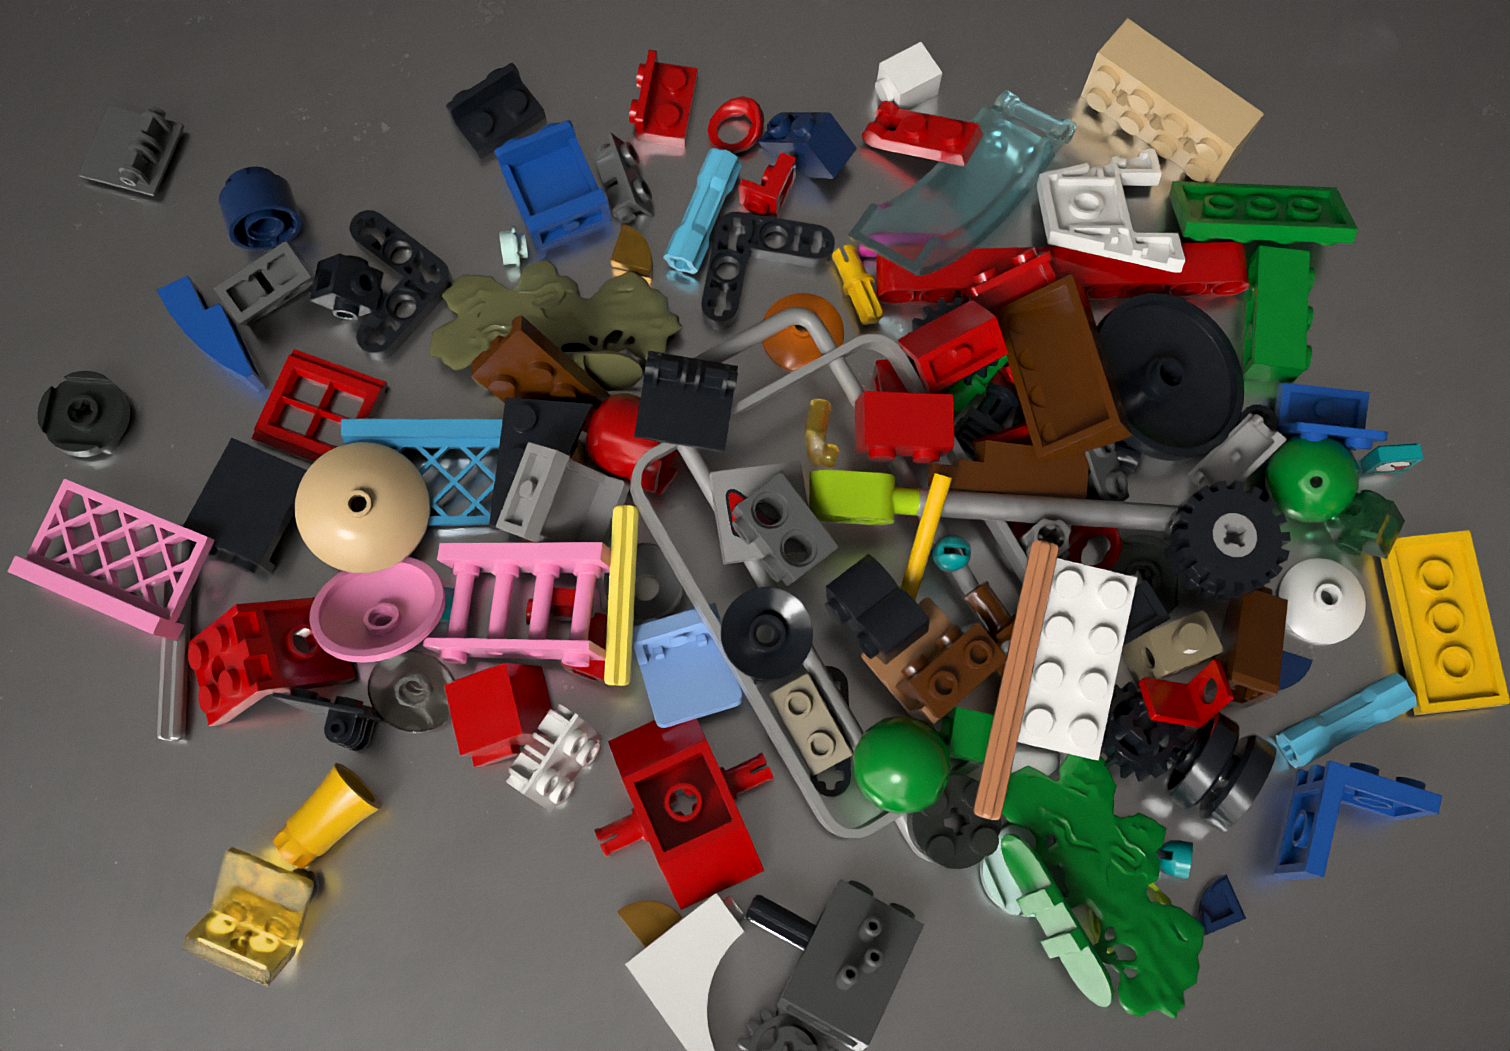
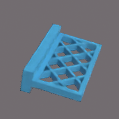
M341 419L343 445L356 442H370L390 447L399 453H402L405 449H418L428 459L418 470L420 474L423 475L434 465L450 481L433 499L430 498V508H434L441 516H430L428 526H489L490 513L481 503L493 492L495 475L481 460L492 449H499L503 419ZM425 449L439 450L431 456ZM449 449H461L472 459L455 478L437 462ZM469 449L483 450L475 456ZM476 465L494 481L477 499L459 484ZM456 486L472 504L460 516H448L437 503ZM353 499V501L351 502V509H352L353 512H354V499ZM478 508L485 516L469 515Z

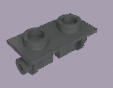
M608 133L611 145L602 144L595 149L594 161L604 185L608 186L615 181L618 182L617 185L606 190L614 217L619 218L621 223H628L635 219V213L639 210L650 217L654 216L649 200L652 199V193L646 181L639 175L636 165L640 163L635 148L630 142H623L613 133Z
M1115 442L1085 452L1090 468L1088 470L1086 499L1120 502L1130 497L1128 482L1121 470L1116 455Z

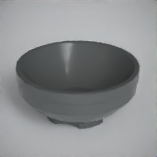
M651 543L637 544L635 583L642 577H651L658 582L659 591L653 599L647 601L640 600L635 596L633 621L635 623H642L652 618L661 619L667 617L678 606L684 593L683 586L660 547ZM605 573L603 583L607 599L609 595L610 573Z

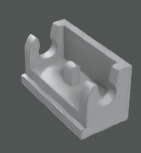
M1249 414L1228 434L1229 437L1221 445L1213 449L1187 476L1200 489L1206 485L1210 487L1217 481L1226 480L1227 486L1234 481L1244 482L1287 439L1278 431L1270 430L1263 423V418L1258 414L1254 416Z

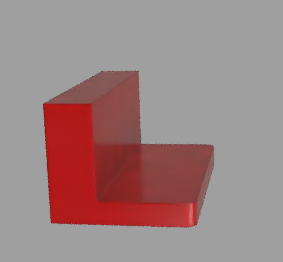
M974 300L957 307L898 340L900 348L914 360L924 389L930 394L946 388L1008 354L996 316Z

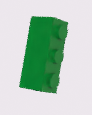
M1259 245L1247 262L1249 288L1245 291L1241 364L1243 378L1292 384L1304 371L1308 370L1312 359V347L1307 345V331L1311 328L1314 311L1312 306H1308V298L1314 284L1315 270L1310 267V251Z

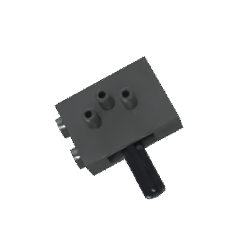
M840 879L832 891L816 925L766 897L756 895L746 912L747 920L803 950L775 1007L854 1051H864L874 1036L924 924L915 920V914L908 908L896 903L887 905L874 898V893L870 888L852 880L847 883Z

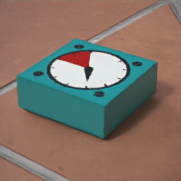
M1421 444L1377 446L1361 459L1363 474L1407 471L1423 460Z

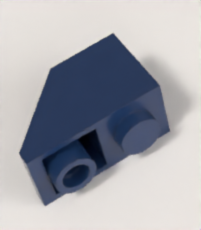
M781 112L769 121L767 131L758 141L762 148L776 157H779L780 152L796 157V169L811 178L834 179L857 149L830 112Z

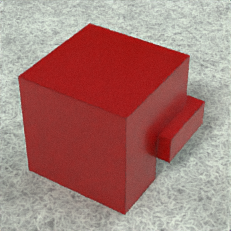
M505 662L444 685L460 756H472L474 767H484L519 755L521 753L519 745H530L539 742L532 737L534 732L544 739L550 738L537 729L549 710H552L542 666Z

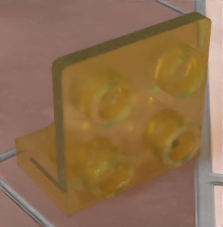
M230 847L224 854L211 910L185 935L182 950L268 987L296 953L314 882L238 848Z

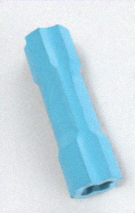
M711 148L707 152L697 176L696 189L681 224L674 230L663 256L669 266L680 272L695 274L700 268L709 246L710 233L723 202L732 191L742 167L738 157L733 153Z
M1395 672L1361 689L1358 694L1314 717L1304 719L1276 734L1277 744L1286 760L1295 769L1302 767L1375 725L1389 721L1416 707V696L1410 689L1407 681Z

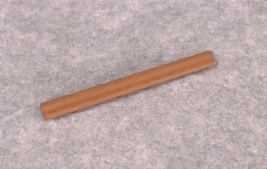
M1033 541L1027 560L1007 659L1005 661L973 808L974 814L986 819L999 820L1002 817L1059 553V547L1047 541Z

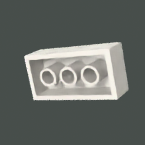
M1057 558L1018 742L1099 761L1137 577Z

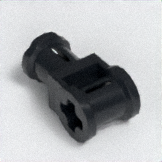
M990 383L986 387V396L977 409L971 406L966 415L961 417L954 426V436L970 461H977V458H974L975 446L973 440L1003 430L1004 427L1001 425L1010 412H1016L1021 406L1015 394L1002 385ZM994 408H996L994 413L992 415H989Z

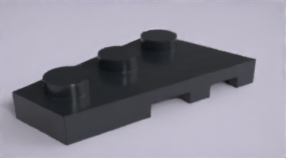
M505 397L489 526L492 529L501 530L496 528V524L528 442L557 450L572 458L578 446V438L595 410L593 404Z

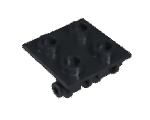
M648 351L634 438L724 453L733 395L738 377V366Z
M291 687L289 695L273 692L272 697L300 710L327 714L324 726L326 738L330 742L351 751H361L368 746L374 724L386 725L385 720L374 715L375 708L363 705L364 702L357 699L336 696L335 702L331 703V699L320 697L317 692Z

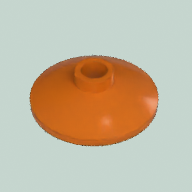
M796 293L785 296L775 302L764 316L763 320L791 307L806 308L816 313L823 321L838 347L843 344L844 325L842 318L836 308L820 296L809 293ZM791 325L762 341L768 356L780 367L793 372L823 356L808 331H798L795 327L796 325Z

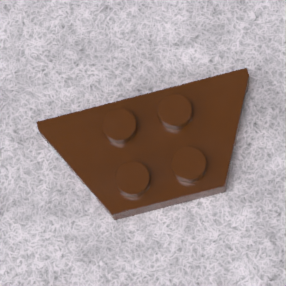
M522 315L512 321V330L506 337L498 335L490 343V348L482 351L472 361L471 376L504 403L505 397L586 403L593 404L594 408L598 409L601 403L611 396Z

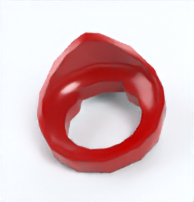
M742 96L725 102L709 120L707 131L712 145L719 150H727L733 154L748 150L762 135L764 113L760 105L752 98ZM741 115H745L751 120L753 125L750 127L748 135L742 141L728 144L719 138L718 129L724 120L732 116L739 117Z
M1071 526V532L1068 537L1070 545L1068 552L1071 555L1068 560L1082 564V550L1086 547L1088 539L1097 535H1104L1110 541V551L1103 561L1089 566L1104 570L1111 569L1118 561L1122 549V538L1119 528Z

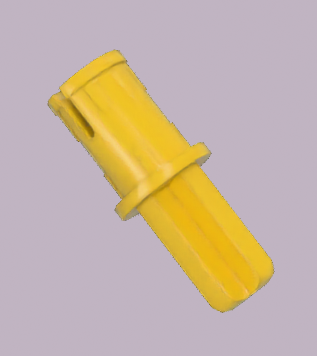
M844 245L843 247L849 258L848 262L842 255L840 248L836 249L832 254V259L844 282L842 287L843 293L850 296L862 324H876L884 316V311L872 286L874 278L866 272L856 245Z

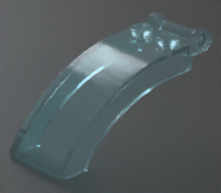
M1004 91L991 108L983 106L971 121L972 123L980 124L983 136L965 166L939 161L921 180L902 194L879 205L871 203L848 234L849 238L916 276H924L952 264L985 240L1013 212L1037 182L1039 174L1045 171L1060 148L1071 141L1076 130V123L1065 117L1061 119L1054 118L1020 102L1017 95ZM1012 116L1048 133V135L1040 137L1005 119Z

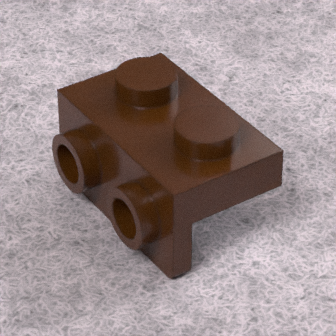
M978 622L962 628L954 624L935 640L939 648L927 659L923 654H920L901 670L905 678L895 687L907 701L919 698L935 718H942L1006 661L1005 653Z

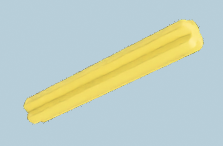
M631 505L616 506L613 509L604 681L608 685L615 686L629 685L631 681L639 519L638 508Z

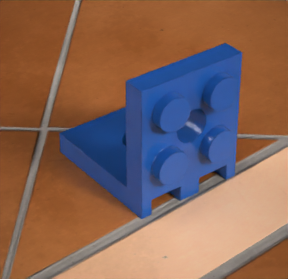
M1327 761L1325 767L1316 764L1310 766L1309 771L1298 769L1274 875L1289 880L1324 878L1341 802L1397 820H1405L1439 814L1442 795L1426 791V784L1415 779L1396 777L1394 781L1379 776L1380 770L1378 768L1363 763L1351 762L1350 766H1346L1337 762Z

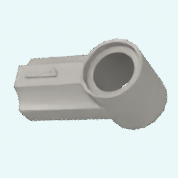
M1043 518L1017 541L1027 558L1031 543L1037 540L1057 545L1059 547V559L1066 560L1071 555L1068 552L1070 548L1068 537L1071 530L1061 519L1051 521Z

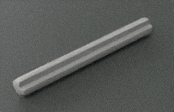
M167 530L168 537L175 534ZM187 539L172 546L177 565L189 560L194 549L191 546L192 540ZM171 579L165 581L163 607L165 608L174 592ZM192 590L177 622L184 624L178 640L175 641L162 637L157 737L165 741H176L185 737L189 665L188 642H190Z

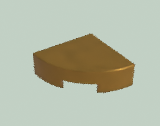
M622 224L610 259L611 266L651 277L653 265L647 241L637 230Z
M638 901L617 911L645 948L661 937L682 918L670 906L655 901Z

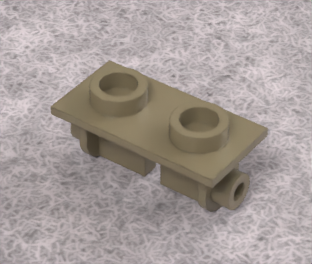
M809 673L768 694L812 776L853 755Z

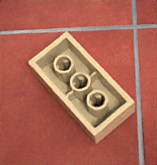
M1129 18L1124 21L1098 51L1081 97L1086 99L1093 109L1107 114L1118 122L1125 132L1142 139L1155 149L1159 156L1170 159L1184 169L1191 179L1197 182L1216 183L1240 154L1264 115L1262 111Z

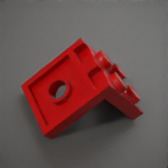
M315 597L235 604L188 642V661L196 673L200 689L198 701L200 708L206 713L209 726L226 724L261 698L273 694V692H290L291 687L313 689L342 685L356 678L351 661H345L330 655L317 643L310 626V610ZM293 635H299L306 640L309 647L308 653H302L296 649L293 644Z

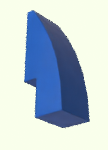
M188 275L156 290L169 314L183 332L218 367L258 392L266 389L234 319L220 303L209 307L203 292Z

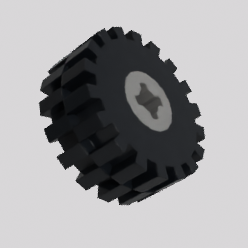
M1226 480L1217 481L1210 487L1206 485L1182 502L1177 507L1178 510L1171 514L1168 523L1172 524V526L1164 531L1163 539L1172 542L1169 547L1164 549L1166 559L1175 557L1177 564L1170 569L1175 576L1183 572L1188 577L1183 583L1185 587L1189 590L1196 586L1202 587L1199 596L1208 599L1217 594L1218 601H1227L1233 597H1236V599L1244 597L1271 582L1270 580L1278 576L1283 569L1279 564L1288 560L1290 551L1281 548L1291 542L1290 532H1281L1280 526L1287 523L1285 515L1282 513L1275 516L1271 509L1278 504L1272 498L1265 502L1259 499L1263 490L1256 486L1245 492V482L1234 481L1227 486Z

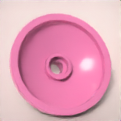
M407 557L389 569L375 573L359 574L340 571L321 588L313 601L310 610L311 630L321 648L336 658L351 662H375L390 659L412 649L434 630L442 617L445 607L444 588L438 574L429 565L411 557Z

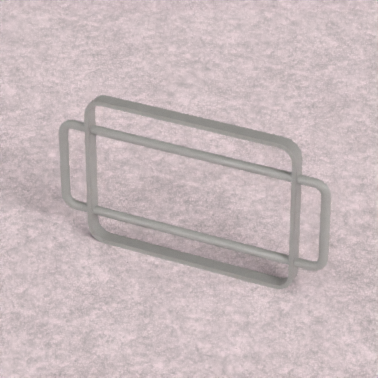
M800 307L782 310L694 357L695 359L722 363L791 325L805 327L823 355L733 404L730 420L827 367H830L855 409V401L864 390L845 357L864 349L875 350L883 354L891 363L908 393H928L924 389L921 379L906 354L895 341L884 335L866 334L838 347L825 324L816 313ZM954 436V448L945 454L951 465L953 460H968ZM661 443L650 449L639 458L631 475L630 492L634 504L818 821L827 831L844 838H863L895 821L908 845L917 856L933 862L928 860L913 845L907 828V814L883 811L863 825L855 828H846L838 824L830 815L751 677L738 671L726 657L720 638L721 625L647 500L641 486L643 471L653 462L678 449L715 512L709 479L711 470L698 448ZM896 456L895 460L886 462L900 487L922 489L903 456ZM941 519L939 520L933 540L934 544L941 538L950 535ZM984 520L1023 583L1028 558L1007 523L998 520ZM944 547V554L962 555L958 548ZM761 559L744 562L758 588H779L776 581L764 569ZM968 565L958 571L951 572L965 595L979 586ZM1010 640L1005 641L1000 647L1006 657ZM812 645L803 665L852 749L855 751L858 741L864 732ZM1058 751L1060 764L1054 772L1048 775L1053 780L1057 781L1060 779L1059 769L1068 753ZM963 761L952 768L951 773L967 775L983 764ZM1003 814L1001 817V827L1009 822Z

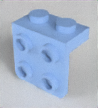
M708 604L721 625L716 604ZM694 606L685 609L682 613L661 619H648L640 625L633 627L632 644L641 669L653 715L659 727H671L736 707L742 703L743 696L740 685Z

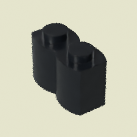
M870 554L864 556L825 586L828 600L825 603V607L828 613L839 625L842 626L847 623L857 632L854 639L862 652L870 659L876 656L887 665L929 632V618L922 608L906 591L897 585L887 570Z

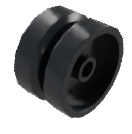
M1218 712L1203 727L1197 728L1179 755V762L1173 766L1163 793L1165 798L1183 809L1191 808L1200 802L1199 815L1201 820L1220 832L1228 831L1240 820L1261 791L1274 764L1277 749L1275 745L1255 733L1239 739L1240 727L1238 723Z

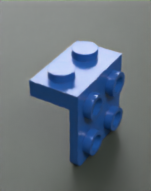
M1291 383L1278 384L1275 415L1278 420L1277 431L1282 436H1286L1287 440L1300 435V438H1305L1309 441H1320L1331 436L1339 439L1351 451H1356V449L1372 450L1373 442L1387 441L1388 432L1365 429L1370 392Z

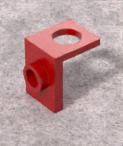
M1212 660L1188 684L1143 677L1139 681L1150 719L1154 721L1201 728L1234 698L1220 660ZM1213 678L1217 685V693L1214 700L1208 704L1204 697V688L1208 680Z

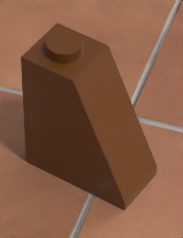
M1265 586L1238 599L1233 597L1230 599L1219 638L1224 652L1214 659L1221 661L1234 698L1230 702L1247 708L1276 696L1280 684L1288 600L1274 596L1275 592ZM1211 678L1208 680L1205 694L1215 697L1217 685L1215 680Z

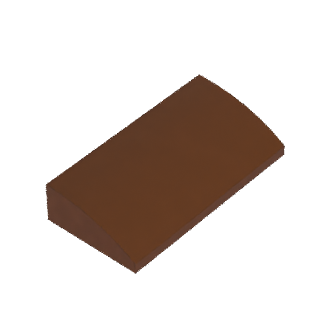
M1073 274L994 310L997 321L1001 325V332L1008 350L1007 359L1034 451L1039 461L1087 452L1132 436L1085 289Z

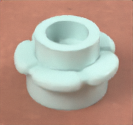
M511 226V230L499 232L503 264H516L517 267H520V259L528 258L525 233L516 234L515 226Z

